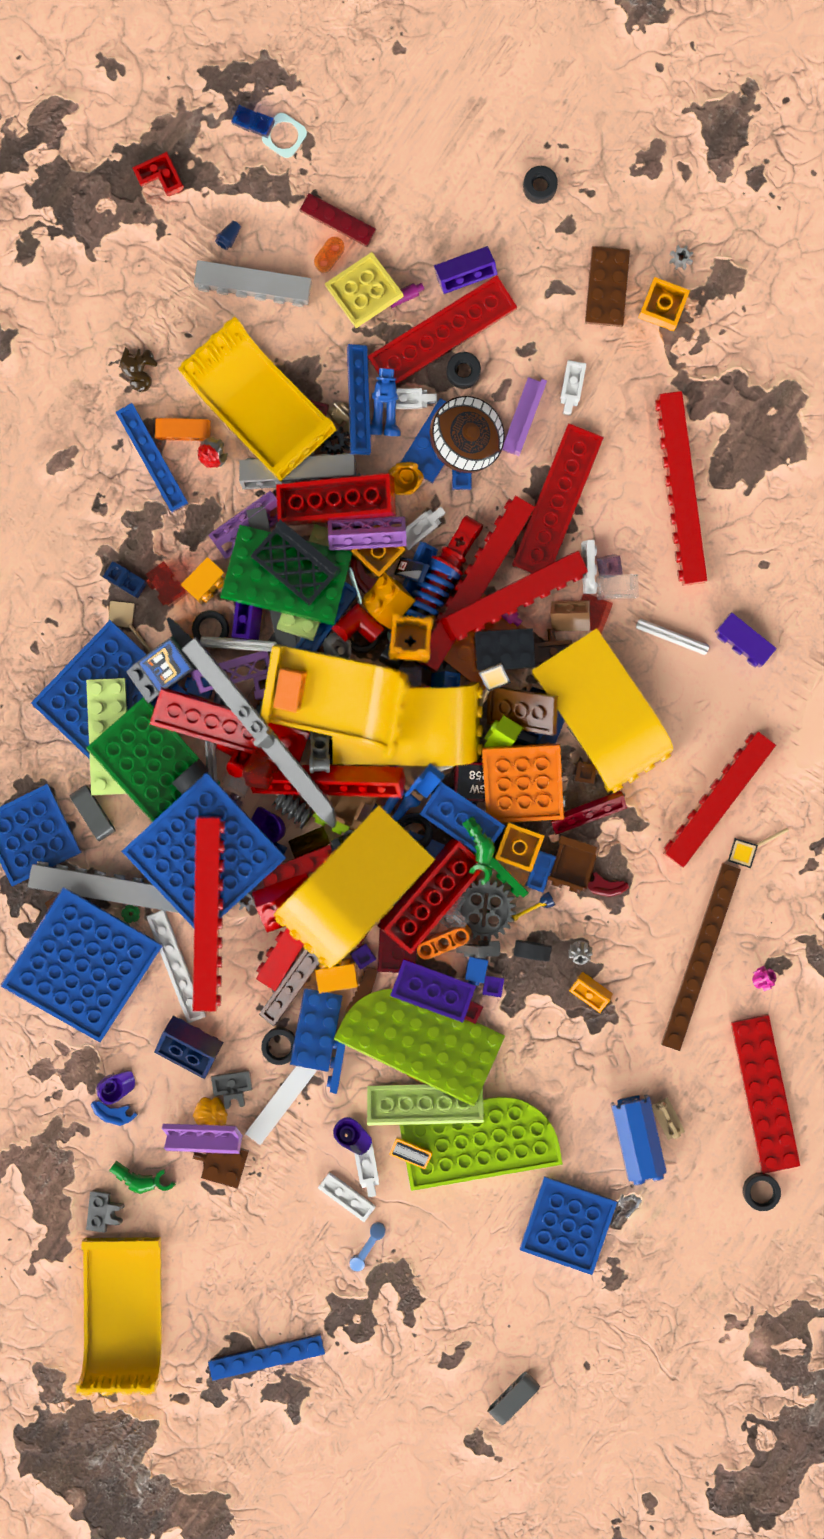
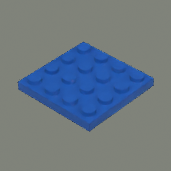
M49 784L0 807V863L12 887L29 879L32 864H37V861L48 862V866L54 867L56 864H60L82 853Z
M544 1176L519 1250L593 1275L617 1201Z

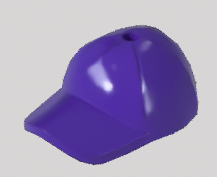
M261 806L256 809L251 820L273 843L281 840L286 833L283 820L278 815L269 812Z
M125 1071L118 1074H110L101 1079L96 1087L99 1099L104 1104L110 1105L131 1092L135 1087L133 1073Z
M350 1117L342 1118L333 1128L334 1138L342 1147L357 1155H363L370 1149L372 1139L356 1120Z

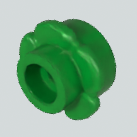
M128 904L121 912V916L124 917V921L127 923L136 922L140 918V909L137 906Z

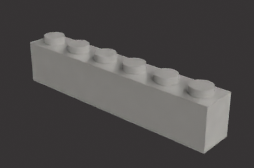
M197 260L194 285L199 291L203 292L214 290L221 295L233 293L240 298L252 296L259 301L271 299L278 304L290 302L294 306L303 307L304 305H309L312 281L308 277Z
M342 453L340 455L323 454L321 456L309 455L281 482L259 459L247 458L240 460L239 482L242 489L276 488V484L356 477V459L354 454Z

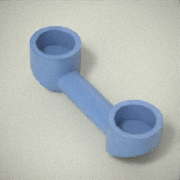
M376 1222L371 1225L370 1238L359 1255H354L350 1259L349 1265L352 1270L361 1271L364 1269L365 1258L375 1242L382 1239L385 1235V1226L382 1223Z

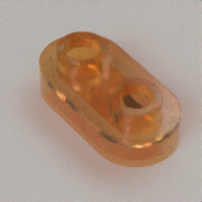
M331 237L325 242L314 258V265L317 271L327 273L333 268L344 252V242L342 239ZM336 245L339 248L337 251H333L331 249L332 246ZM326 261L327 265L321 266L320 263Z

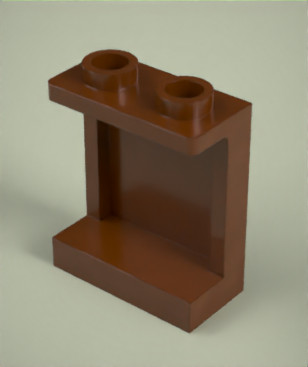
M561 836L556 860L547 880L552 881L551 885L562 888L563 885L570 887L569 891L580 894L581 891L586 892L600 848Z

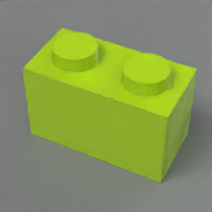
M503 715L500 721L495 720L484 739L487 742L483 747L512 746L523 727Z

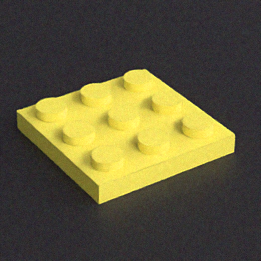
M372 252L325 283L327 290L355 328H358L404 297L402 291Z

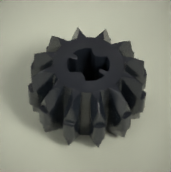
M340 427L338 431H335L321 444V446L324 445L321 451H327V454L334 453V455H337L338 452L340 454L344 453L343 449L349 451L350 447L346 445L350 443V439L346 438L349 433H342L343 427ZM338 438L339 444L332 446L331 440Z

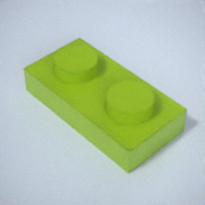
M315 812L313 813L312 817L316 818L314 822L322 826L327 824ZM336 820V826L332 828V831L342 835L350 827Z

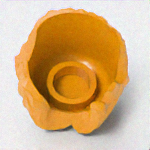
M415 462L396 463L395 466L388 470V473L394 477L396 495H412L420 487L424 478L422 472L418 470V464Z
M203 1097L195 1107L193 1118L196 1125L225 1126L228 1114L221 1099L217 1097L213 1099Z

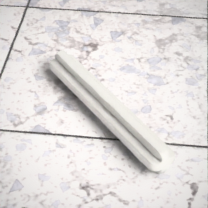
M639 619L637 622V629L703 655L707 654L709 650V645L654 623Z
M202 636L200 640L204 647L272 652V647L277 644L275 641Z

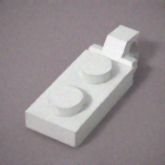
M567 361L560 403L565 404L564 415L571 416L572 407L578 406L587 363Z
M422 388L397 389L398 400H396V409L427 408V404H437V394H427V390H422ZM384 402V410H387V403Z
M439 507L435 512H432L431 509L427 512L425 511L406 527L407 546L405 547L408 551L441 524L439 519L446 514L442 507Z
M586 540L581 543V557L588 572L583 574L584 578L581 579L583 580V594H595L597 592L598 584L594 579L597 573V565L595 564L597 546L595 545V540Z
M372 1143L370 1149L365 1154H355L359 1181L362 1188L367 1187L368 1197L376 1196L375 1186L379 1185Z

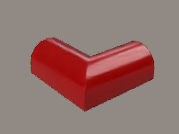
M167 152L132 167L141 187L159 179L167 196H173L184 188Z
M357 603L332 627V630L345 642L358 631L372 644L384 632L385 628Z
M220 744L216 746L217 750L231 756L226 769L235 778H240L244 775L256 756Z

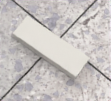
M331 1172L327 1174L318 1187L319 1190L363 1222L367 1220L376 1205Z

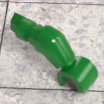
M471 817L462 823L469 835L474 837L475 840L473 841L476 844V861L478 863L470 869L469 873H474L476 869H482L485 872V878L481 880V884L484 885L492 877V870L488 864L491 862L495 848L492 839L481 832L483 829L474 817Z
M116 1160L109 1170L121 1182L124 1180L125 1184L129 1186V1190L138 1194L155 1190V1187L162 1191H168L177 1183L172 1181L168 1186L161 1183V1176L165 1174V1169L159 1171L156 1177H153V1175H137L134 1172L131 1174L127 1167Z

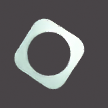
M278 113L262 134V141L267 147L282 157L290 158L306 138L307 131L303 125L287 114ZM281 122L291 123L298 131L297 142L288 149L278 148L271 141L273 127Z
M349 567V577L352 586L356 588L358 595L356 599L358 604L361 606V596L356 584L352 568Z

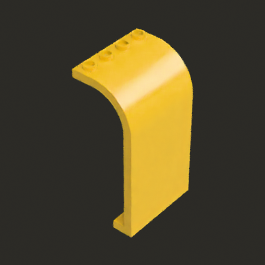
M235 316L228 320L217 333L212 334L204 345L198 347L195 353L184 360L177 368L208 407L280 482L337 430L334 423L328 417L326 418L260 350Z
M597 628L532 670V675L538 680L546 694L558 696V712L593 762L608 794L620 791L624 788L622 786L627 781L630 783L634 782L639 778L638 774L644 770L646 773L656 767L654 765L660 760L664 762L672 756L670 753L673 752V745L664 727Z
M276 644L272 647L261 717L267 724L270 722L368 743L385 750L382 757L390 758L398 749L396 737L397 734H400L402 722L399 721L401 714L403 715L406 703H403L404 695H407L409 690L408 676L400 671L384 666ZM284 667L307 672L301 710L298 712L273 708L279 672Z
M471 682L468 685L458 687H409L408 694L404 695L403 703H406L403 715L401 714L399 721L402 722L401 732L396 737L398 742L397 752L393 753L390 758L382 757L385 751L382 748L364 742L332 736L333 764L428 766L431 763L433 766H456L476 762L483 755V745L480 744V737L483 735V726L480 725V718L483 715V707L480 706V698L483 696L482 687H479V682Z
M378 806L290 899L274 913L275 919L281 926H286L290 930L289 933L294 939L304 943V948L309 953H314L321 965L331 968L368 933L435 859L390 815Z
M161 1237L84 1238L81 1242L84 1282V1354L81 1376L76 1384V1393H81L83 1396H90L93 1393H101L104 1396L112 1395L113 1393L131 1395L133 1392H140L141 1395H151L152 1392L156 1391L159 1383L162 1356Z

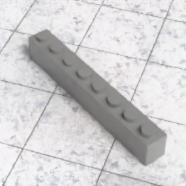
M37 861V864H32L28 888L59 893L65 887L82 897L179 913L153 884L145 883L143 878L133 877V880H127L125 875L114 874V877L106 876V872L95 871L92 874L87 873V869L76 867L75 871L68 870L66 865L56 864V867L48 866V862Z

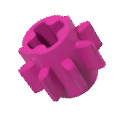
M762 966L753 972L752 981L756 988H763V991H767L775 986L776 974L772 969L766 970V967Z

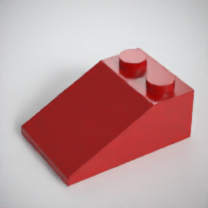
M307 873L252 892L256 909L267 933L283 928L276 921L274 913L309 879Z

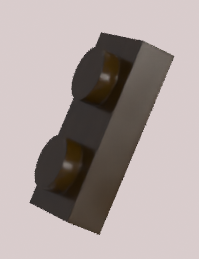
M323 826L288 841L295 859L330 844Z

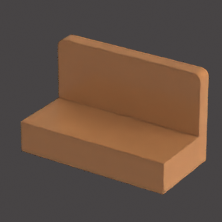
M551 601L552 629L555 628V631H589L590 601Z

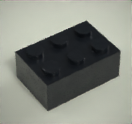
M533 628L474 632L476 672L501 663L505 670L535 667Z

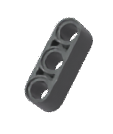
M87 785L70 794L74 805L99 842L116 831L95 796L91 795V790Z
M527 1372L522 1373L492 1403L487 1412L501 1426L504 1425L539 1390L540 1385Z

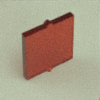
M583 594L580 601H590V631L597 628L600 634H602L613 603L601 599L600 596Z

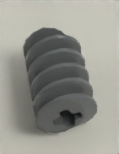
M279 794L272 804L276 803L275 810L278 811L283 808L281 814L289 813L288 820L295 817L294 824L301 822L300 828L302 829L313 815L311 813L312 808L305 809L306 802L300 805V798L298 797L293 800L294 795Z

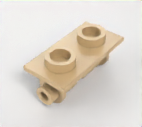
M341 401L335 402V406L329 410L330 416L339 425L345 420L347 423L343 426V429L350 435L349 405Z
M668 1097L653 1104V1112L667 1139L681 1137L685 1130Z

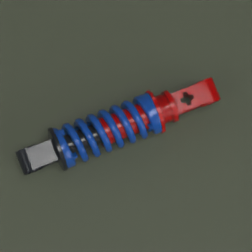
M468 515L462 519L448 546L442 548L441 555L439 557H431V561L428 564L429 573H426L424 582L417 583L418 590L411 592V596L416 601L403 617L425 618L429 617L428 614L435 616L439 614V611L435 608L437 605L440 607L444 606V602L441 601L442 596L449 598L450 594L446 592L447 588L452 590L455 588L451 581L456 582V580H459L464 575L460 567L462 564H465L466 554L475 539L480 535L483 529L482 523ZM463 541H464V543H465L464 546H463V545L458 546V544H457L458 542H463ZM413 637L405 639V643L412 647V644H416V640H413ZM390 641L382 652L379 662L391 669L398 670L403 660H389Z

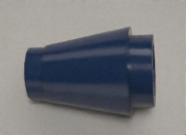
M236 221L229 223L216 235V244L224 250L232 248L241 226Z

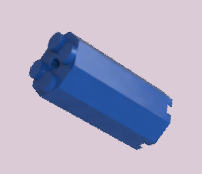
M640 1095L617 1100V1105L614 1102L610 1103L627 1179L633 1181L634 1185L644 1184L645 1180L653 1179V1181L664 1179L663 1174L667 1173L649 1095H644L645 1099H640Z

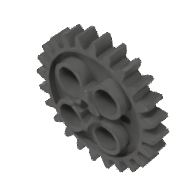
M480 878L479 884L473 881L472 887L469 886L466 892L464 891L461 895L462 897H459L457 901L460 904L454 905V908L459 909V911L455 912L454 916H460L456 923L467 924L471 928L472 933H474L473 939L480 935L481 941H483L484 936H487L488 940L491 941V935L498 939V932L504 935V927L507 929L511 928L508 922H514L515 920L510 915H516V911L511 910V908L516 907V904L510 903L514 896H507L510 890L503 891L504 884L498 887L497 880L493 884H490L489 880L486 884L482 885V879ZM485 893H488L487 909L490 911H487L486 924L482 926L483 910L480 909L484 906ZM475 894L482 898V901L478 904L471 900V897ZM498 897L501 900V904L494 906L491 904L490 899ZM474 913L480 917V920L475 923L469 919V916ZM496 916L499 922L493 925L489 923L488 918Z

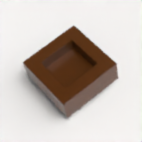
M577 762L574 781L594 784L596 774L594 764Z

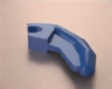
M93 1101L91 1103L95 1115L104 1122L122 1126L127 1124L138 1115L136 1112L131 1116L127 1115L126 1111L130 1108L129 1105L110 1108L100 1101Z

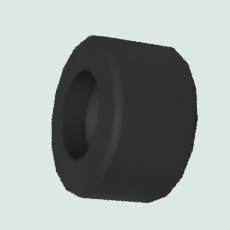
M546 166L531 168L526 173L523 181V192L526 198L536 204L549 202L555 196L558 187V179L555 172ZM538 178H542L547 181L548 187L545 191H537L533 187V182Z
M459 352L453 355L447 364L446 373L448 380L453 386L460 389L474 386L479 380L481 366L477 357L468 352ZM462 363L468 364L471 368L470 375L464 378L458 376L456 368Z

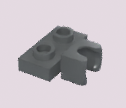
M483 940L478 941V944H464L457 947L456 952L464 953V957L487 958V956H499L500 942Z
M250 1070L211 1076L214 1096L224 1095L225 1109L230 1108L231 1099H237L240 1107L245 1106L244 1091L252 1090Z
M90 1191L86 1230L105 1233L108 1224L120 1225L123 1219L117 1217L115 1211L124 1208V1204L110 1203L111 1193Z

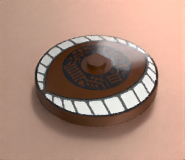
M459 396L452 398L444 403L432 418L430 425L432 448L442 463L457 472L475 473L486 469L497 460L504 446V427L498 413L491 405L477 397Z

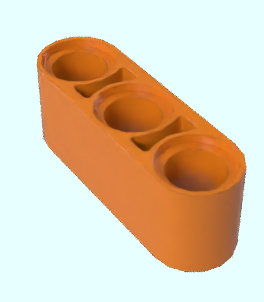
M157 418L155 420V439L204 441L211 436V421L207 419Z
M459 924L425 938L417 948L419 957L430 959L466 944L471 937V928L467 924ZM463 931L466 933L467 937L461 938L458 936L457 932ZM446 938L449 941V944L443 945L440 942V939ZM423 945L430 946L432 951H424Z

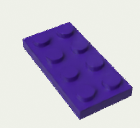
M403 960L390 996L463 1022L476 986Z

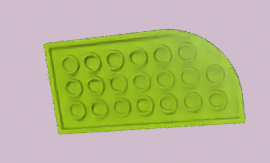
M392 989L373 992L360 999L351 1007L344 1017L334 1040L467 1104L475 1106L505 1035L476 1022L474 1024L465 1019L463 1022L391 997Z
M512 1097L483 1099L484 1123L400 1125L402 1139L432 1151L431 1158L425 1169L406 1162L410 1189L414 1191L563 1165L555 1130L540 1110L528 1102Z

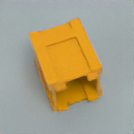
M393 614L389 660L399 659L428 663L433 617L412 618L401 617V614ZM413 637V640H416V644L414 643L412 647H409L408 643H405V639Z

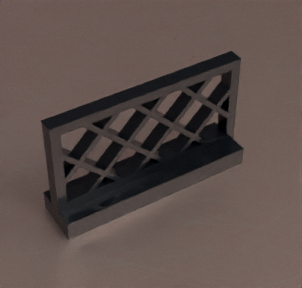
M279 520L275 524L276 527L251 554V558L310 606L334 577L336 578L341 573L340 569L287 524ZM278 534L282 537L283 545L272 546L271 539ZM286 548H295L298 557L286 558ZM283 549L284 559L273 560L272 550ZM262 550H270V560L262 561L257 556ZM298 561L299 571L287 572V562ZM300 561H311L312 570L301 571ZM284 562L285 572L276 573L273 569V563ZM324 572L329 577L324 582L316 583L315 573ZM313 573V583L302 584L301 574ZM299 574L300 584L291 585L288 583V575ZM314 586V594L310 599H307L303 595L302 587Z

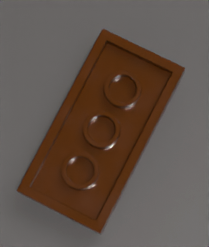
M592 246L585 324L623 327L630 250Z
M506 687L490 690L487 697V724L493 725L495 720L500 721L504 715L523 727L522 730L553 736L557 734L558 696Z

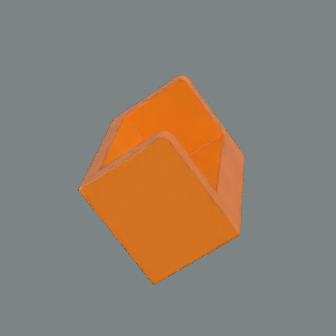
M287 667L280 669L273 708L291 712L301 710L307 672Z

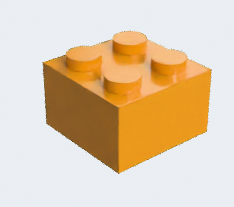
M654 277L638 318L674 332L690 290Z
M375 525L373 528H379L381 526ZM404 547L352 549L351 552L372 574L380 578L384 572L387 573L404 555L406 549Z
M207 557L181 586L202 605L204 602L208 603L214 595L212 593L217 588L220 590L223 587L226 574Z
M384 572L369 592L364 595L362 604L375 620L391 630L393 614H401L402 617L416 600L400 582Z
M507 822L494 859L532 872L544 836Z
M350 958L340 960L338 964L331 968L320 964L315 970L319 993L358 987L355 961L351 962Z

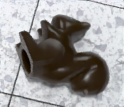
M125 347L119 367L123 374L131 379L130 385L134 390L145 392L151 387L152 379L148 373L143 371L144 366H157L158 363L154 360L150 350H145L141 355L140 348H138L136 354L133 355Z

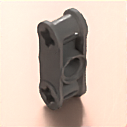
M310 731V773H314V771L330 773V735Z

